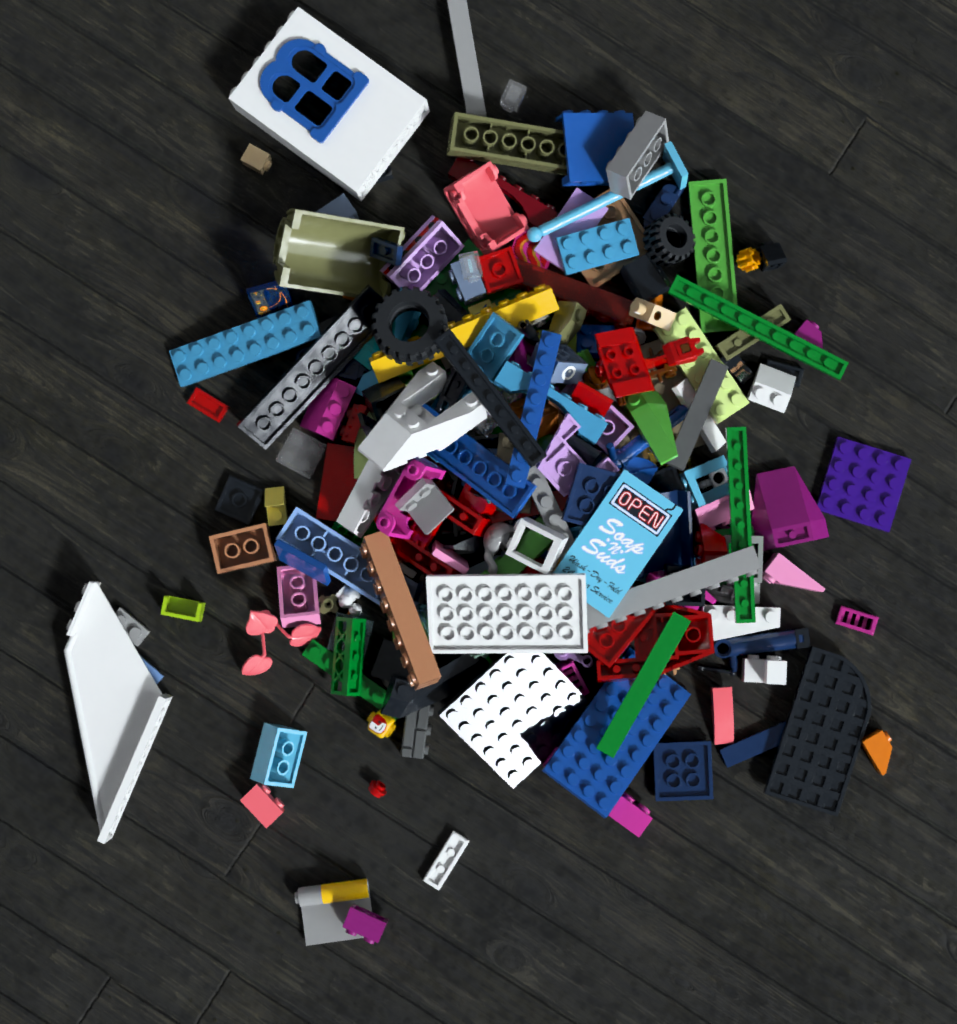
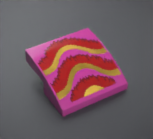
M529 229L515 237L512 245L517 264L530 271L546 275L550 262L534 252L541 239L538 242L529 241L527 238V231Z

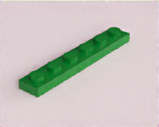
M312 639L302 655L332 676L334 653L315 639ZM342 661L339 665L341 671L343 670L344 665ZM362 673L360 696L381 710L387 690Z

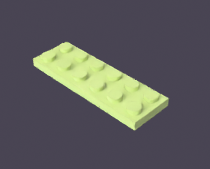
M686 307L676 314L670 331L659 327L653 329L663 345L684 337L700 338V342L695 347L697 349L703 348L704 353L697 356L698 358L694 362L677 365L695 392L709 361L713 359L723 364ZM728 370L709 411L716 424H719L749 404V401Z

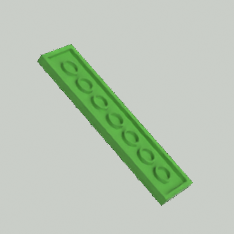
M715 179L688 182L691 226L693 228L692 233L695 234L693 240L696 242L693 247L696 285L737 305L727 180ZM699 309L700 329L703 334L739 331V329Z

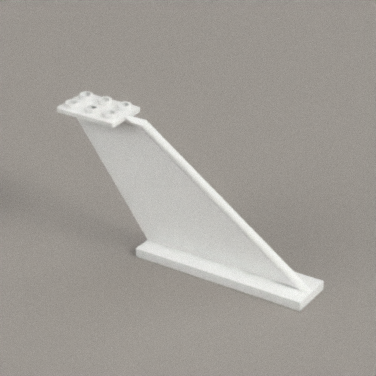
M89 581L82 589L81 594H83L81 602L78 601L75 605L74 612L76 613L74 618L70 619L66 626V630H68L66 635L70 637L65 646L64 655L100 831L97 841L105 844L112 839L173 696L166 693L162 694L100 588L101 582Z

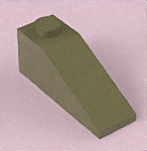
M558 301L559 310L554 312L548 331L561 334L560 344L568 345L581 329L587 310L578 302Z

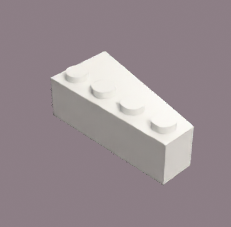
M368 459L336 522L362 538L382 509L402 471L396 467L383 472Z

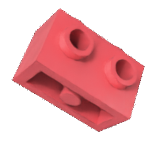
M258 782L240 801L267 828L285 811L283 808L285 805L279 798H274L270 794L271 790L267 785H261Z

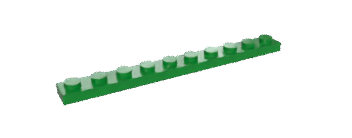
M676 275L668 291V294L837 380L841 379L849 363L679 275Z
M746 427L725 428L731 553L752 546ZM746 574L738 576V581L733 582L736 624L756 623L754 576L746 577Z

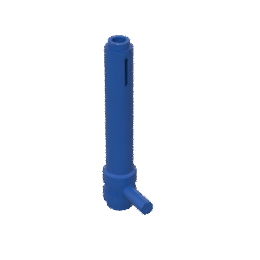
M677 405L668 412L672 428L684 420L688 411L685 405ZM640 434L620 449L615 450L612 442L606 444L608 457L619 469L626 467L630 460L648 447Z

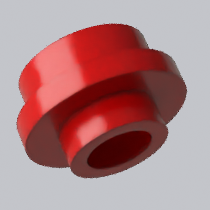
M372 780L370 782L368 790L373 796L380 798L387 793L385 784L380 780Z

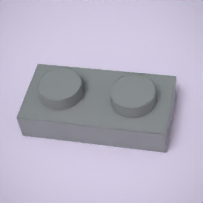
M122 607L116 611V615L132 643L139 646L151 631Z

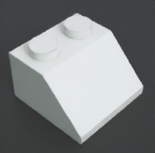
M760 363L746 398L784 413L791 398L796 377Z

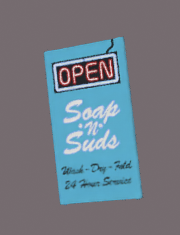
M624 469L553 573H586L587 603L604 614L605 617L610 618L681 515L683 509Z

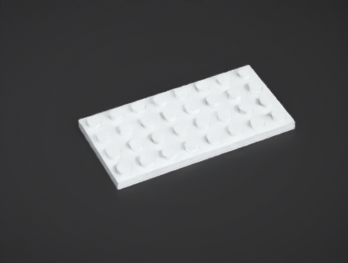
M549 573L547 575L452 574L426 576L429 644L433 654L588 653L586 573Z

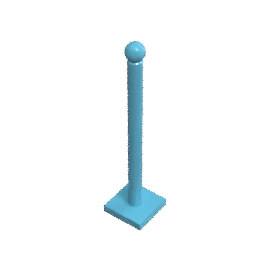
M671 141L664 144L663 160L666 164L650 171L637 191L669 175L673 176L679 190L686 187L688 172ZM609 191L540 225L538 228L531 227L527 231V238L531 242H538L542 236H546L624 197Z

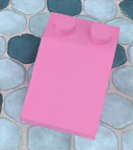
M773 553L763 565L762 579L769 584L775 583L815 592H824L825 590L823 586L780 553Z
M291 566L277 567L282 628L297 627L302 624H321L317 580Z

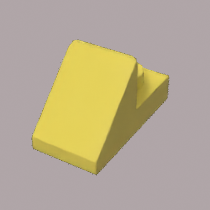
M284 486L265 488L268 526L285 525L288 520Z

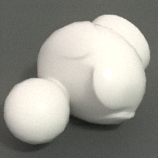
M345 584L335 596L339 599V605L342 608H349L348 615L358 616L362 612V607L360 604L353 602L356 598H360V593Z

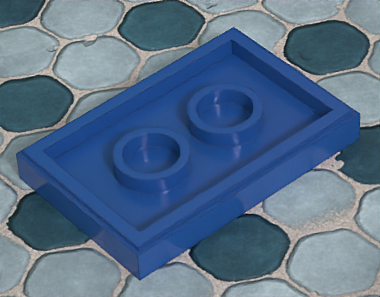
M277 539L274 546L280 561L326 586L329 585L331 578L326 564Z

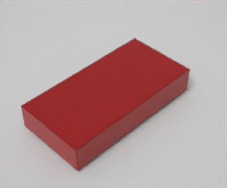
M198 387L194 389L186 402L218 423L221 422L229 409V406Z

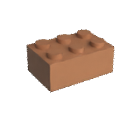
M268 523L209 536L217 574L277 561Z

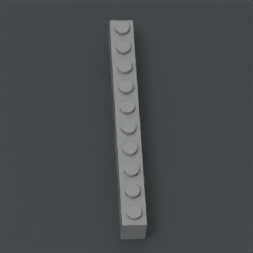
M754 546L633 587L627 591L610 618L605 617L604 614L587 604L588 633H590V628L597 627V630L608 626L607 622L613 620L616 623L627 620V615L633 613L635 617L646 613L645 609L652 607L653 610L664 607V602L670 600L672 604L683 600L682 596L690 594V597L702 593L701 589L707 587L709 591L721 587L719 584L721 582L727 581L728 584L739 580L738 576L746 574V577L758 574L757 570L761 568Z

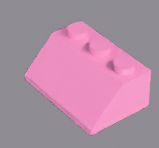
M749 489L750 510L754 509V505ZM729 495L691 511L698 530L700 523H704L713 530H716L715 526L722 523V526L730 524Z

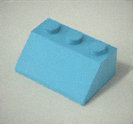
M264 722L250 779L263 785L294 788L307 732Z

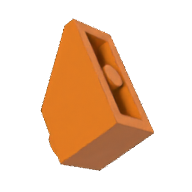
M877 729L863 737L861 746L878 774L883 776L886 774L892 751V745L890 744L892 739L886 731L883 732V730Z

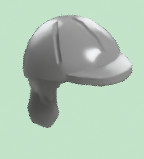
M494 523L484 533V560L489 566L488 572L490 574H496L498 570L493 556L498 553L500 548L505 552L504 548L507 549L508 539L513 537L515 533L514 526L509 523Z

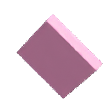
M434 540L432 543V555L460 573L466 574L469 570L468 560L451 549H444L442 543Z

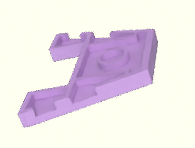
M569 413L565 415L545 451L547 457L537 465L538 470L563 497L569 494L578 462L586 464L566 442L581 427ZM608 456L595 466L612 472L620 470Z

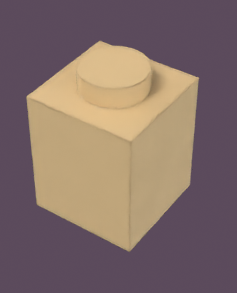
M250 143L240 159L243 165L261 175L268 171L272 165L270 154Z

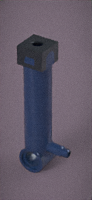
M803 627L714 641L715 653L713 654L719 658L729 657L732 672H737V656L811 647L809 629ZM720 643H725L727 650L720 654L717 647Z

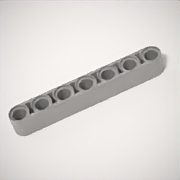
M447 0L466 114L487 117L467 0Z

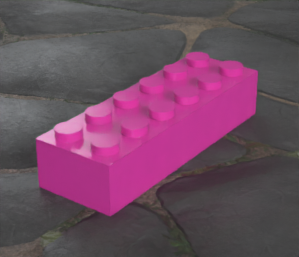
M555 747L552 753L545 759V761L542 764L543 768L550 760L552 755L555 753L557 747ZM624 792L608 816L637 837H640L653 819L650 815L651 811L640 802L638 805L635 804L633 797Z

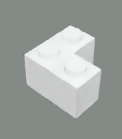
M747 655V658H742L741 681L786 685L787 661L782 660V657L767 655V659H759V655Z

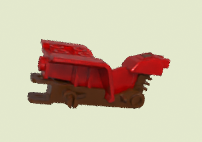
M633 327L596 333L594 336L600 360L596 366L589 367L582 379L584 384L595 390L610 387L613 395L617 398L619 406H624L627 404L624 396L655 391L651 378L658 377L659 382L662 383L663 379L661 376L666 378L674 377L677 375L676 365L696 361L697 356L704 353V349H697L695 347L700 342V338L684 337L664 344L662 346L663 350L657 352L656 355H654L652 348H649L650 357L644 358Z

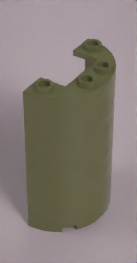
M290 208L286 211L288 216L287 218L283 217L279 224L273 252V263L277 266L274 276L279 286L356 297L369 284L382 297L385 295L391 296L392 284L385 279V276L380 271L387 262L370 256L372 237H379L401 245L405 238V227Z

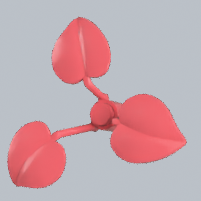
M250 610L245 629L249 635L261 634L262 655L249 657L242 666V675L261 674L271 667L272 659L265 657L264 633L273 632L275 626L290 639L289 643L294 647L305 646L312 639H316L321 631V626L302 624L294 628L291 634H288L279 625L276 616L272 615L269 610Z

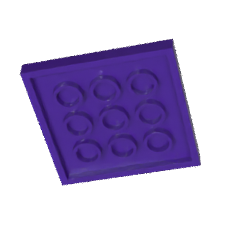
M838 436L817 500L821 512L890 532L912 459Z

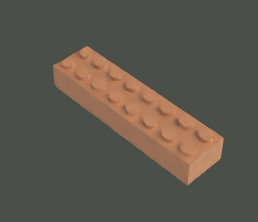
M381 531L364 536L359 550L362 558L367 560L368 566H366L369 577L373 576L375 582L373 584L376 595H380L382 601L380 602L381 610L388 616L386 622L389 631H393L395 635L393 639L394 645L397 650L400 649L402 657H400L403 668L408 670L409 675H407L409 685L411 687L414 686L416 691L435 684L442 676L390 538Z

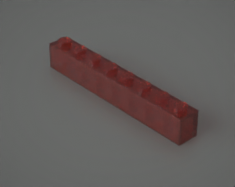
M516 258L524 283L510 289H520L529 293L534 291V288L538 285H549L552 288L557 303L558 301L578 302L587 310L586 316L592 315L601 322L614 323L620 329L632 325L634 317L629 315L632 300Z

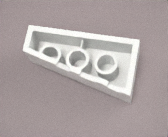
M700 606V611L711 613L714 641L780 627L781 608L755 607L756 623L736 624L734 606Z

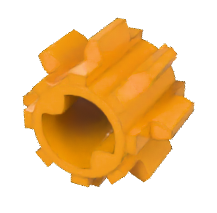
M749 247L739 251L736 262L738 268L749 272L759 268L758 265L761 264L762 258L759 251Z

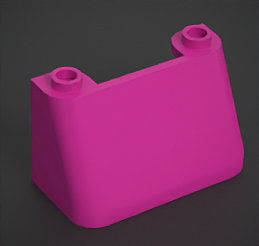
M415 457L408 460L377 517V528L387 536L409 539L413 533V530L408 526L410 517L404 514V511L398 510L395 503L421 478L430 480L437 478L442 480L446 471L424 457L420 459Z

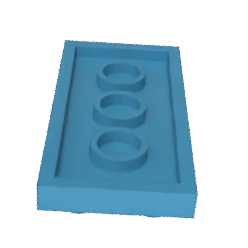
M630 218L555 238L565 276L639 255Z

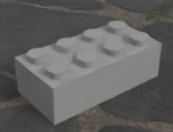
M645 111L642 117L637 119L635 127L627 134L623 145L618 147L612 161L610 160L607 163L606 172L610 192L631 200L662 154L664 144L669 142L666 118Z

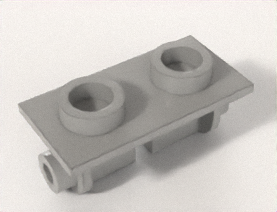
M722 585L710 591L708 587L706 588V591L714 596L718 603L734 605L733 586Z

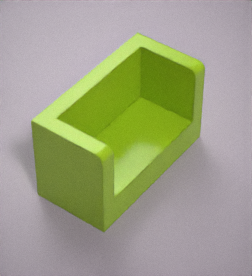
M165 595L160 615L201 622L206 603Z

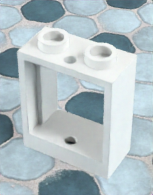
M529 517L518 519L514 526L515 533L506 544L508 549L505 554L545 575L553 573L568 537ZM525 527L553 540L543 564L516 551Z

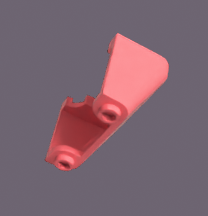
M491 161L443 189L447 200L473 244L483 254L494 252L529 229L527 218L523 214L514 213L497 184L496 179L498 178L499 171Z

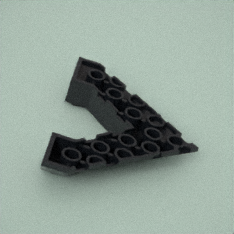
M421 571L413 601L427 605V574ZM470 653L454 654L441 664H437L442 676L437 683L416 691L414 686L411 687L408 680L391 676L380 713L400 719L456 694L465 688L490 663L481 656L477 658L471 657ZM489 653L488 656L494 661L500 654Z

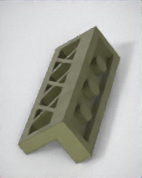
M782 304L761 316V318L778 327L791 320ZM739 330L714 346L713 349L715 352L719 350L725 361H728L759 340Z

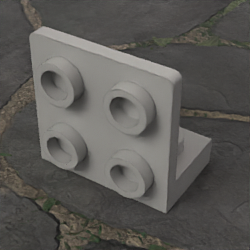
M421 478L395 503L398 510L406 511L410 514L426 535L430 534L454 511V507L433 480Z

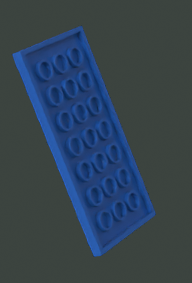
M629 648L623 659L636 658L635 651ZM665 674L660 675L614 758L596 749L635 679L604 682L542 769L545 774L603 818H607L691 695V693Z

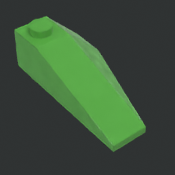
M648 391L625 396L627 402L623 406L625 413L660 465L678 457L667 404L657 391Z

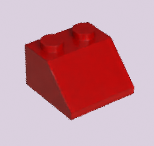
M581 381L578 382L570 396L572 398L571 401L574 403H582L589 408L588 411L594 415L597 413L605 417L614 401Z

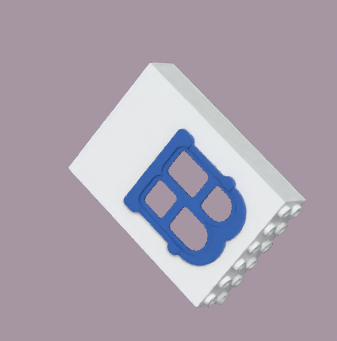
M299 7L288 15L287 22L284 26L278 28L274 39L265 45L264 52L261 56L255 58L252 68L242 75L241 82L230 91L228 98L236 111L361 202L430 112L427 99ZM302 50L309 51L327 64L326 69L316 82H310L293 68L292 58L297 52ZM335 71L351 81V86L340 100H335L322 90V86ZM280 76H289L300 84L299 89L288 102L278 98L272 89L274 81ZM307 91L312 92L332 107L330 114L319 126L295 110V106Z

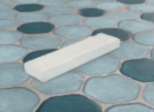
M685 378L676 384L672 390L681 405H685L689 409L696 392L688 379ZM708 414L700 435L711 453L721 448L726 443V440Z

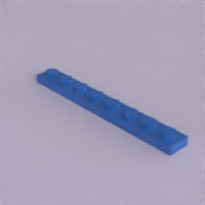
M542 330L520 420L535 440H537L562 337L561 334ZM515 447L513 448L505 485L525 489L530 467Z

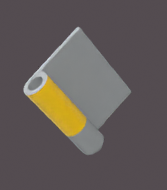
M367 878L300 887L298 892H295V902L300 905L302 910L306 946L364 938L359 934L353 936L346 933L343 924L353 904L372 912Z

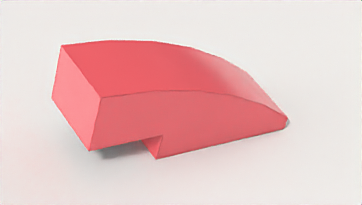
M711 687L714 745L733 744L734 715L732 687Z

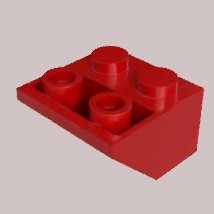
M700 523L699 530L695 532L696 545H693L696 558L694 566L725 556L728 552L725 537L704 523Z

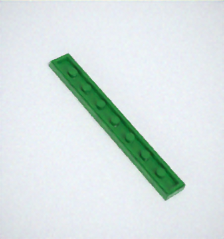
M673 611L596 749L614 758L691 620Z

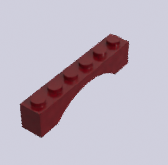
M457 157L448 172V178L455 182L480 166L474 163L475 160ZM498 174L496 182L501 191L520 207L530 227L538 228L540 225L557 217L558 212H556L555 207L548 203L544 205L539 202L540 199L533 194L527 195L523 192V188L516 184L512 186L507 183L505 177Z

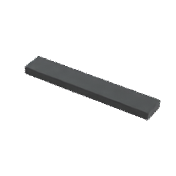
M713 359L709 361L675 439L678 457L666 464L681 471L685 469L729 368L728 366Z

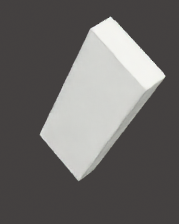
M453 830L423 878V881L439 891L470 840Z

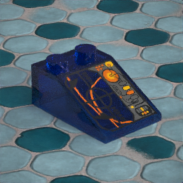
M276 281L246 289L257 318L294 306L290 288L281 287Z

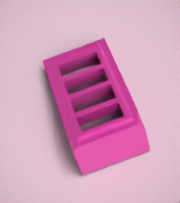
M841 605L835 624L874 635L879 617ZM845 611H848L849 615L846 623L842 622ZM853 613L857 614L854 625H851ZM864 616L861 628L857 627L860 617ZM868 618L872 619L869 630L865 629Z
M572 659L555 664L565 676L575 672L568 679L571 682L579 679L574 685L577 688L583 687L580 689V692L584 696L590 693Z

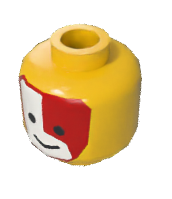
M381 710L376 713L373 711L367 718L369 722L368 730L379 738H388L396 728L395 718L381 714Z

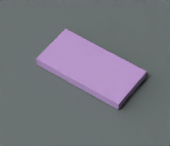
M576 188L558 216L594 198ZM605 206L543 236L534 252L564 271L555 238L597 227L609 208Z

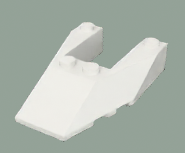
M432 361L416 373L360 444L358 451L385 472L407 464V460L415 457L420 459L427 456L426 453L436 449L438 451L445 449L487 418L486 409L473 392L466 395L437 417L422 407L423 404L442 392L447 381L446 371Z

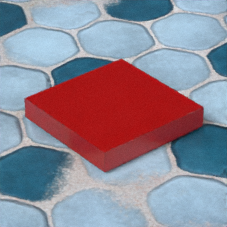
M511 246L474 258L487 295L524 283Z

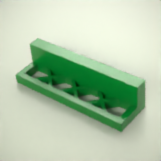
M336 617L330 694L342 696L361 695L366 619ZM343 621L347 622L345 632L342 630ZM342 642L345 643V650H344V651L341 650V643H342ZM341 661H342L343 664H344L342 671H341L340 668H339V665H340V662H341ZM340 680L342 682V691H338V682Z

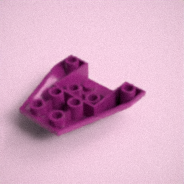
M795 466L756 474L751 526H753L754 536H763V551L829 537L825 517ZM755 544L756 552L758 550V544Z

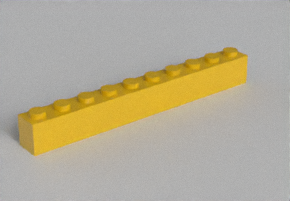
M541 284L536 286L534 291L529 293L527 291L521 292L516 295L517 298L510 301L509 299H504L493 308L488 306L482 308L478 314L463 316L461 321L456 323L455 321L448 322V327L464 348L472 345L493 312L499 314L516 328L522 320L524 322L526 319L529 322L559 310L552 288L549 285ZM411 337L408 339V342L418 340L421 337ZM377 351L372 354L369 361L378 383H381L445 356L440 351L439 354H434L432 360L429 361L428 358L423 360L424 364L418 365V362H414L413 366H407L405 362L398 364L394 359H388L384 352Z

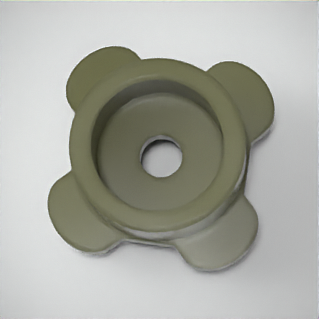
M335 594L326 597L321 595L319 597V602L321 603L320 612L322 614L327 612L336 613L339 608L336 602L338 598Z

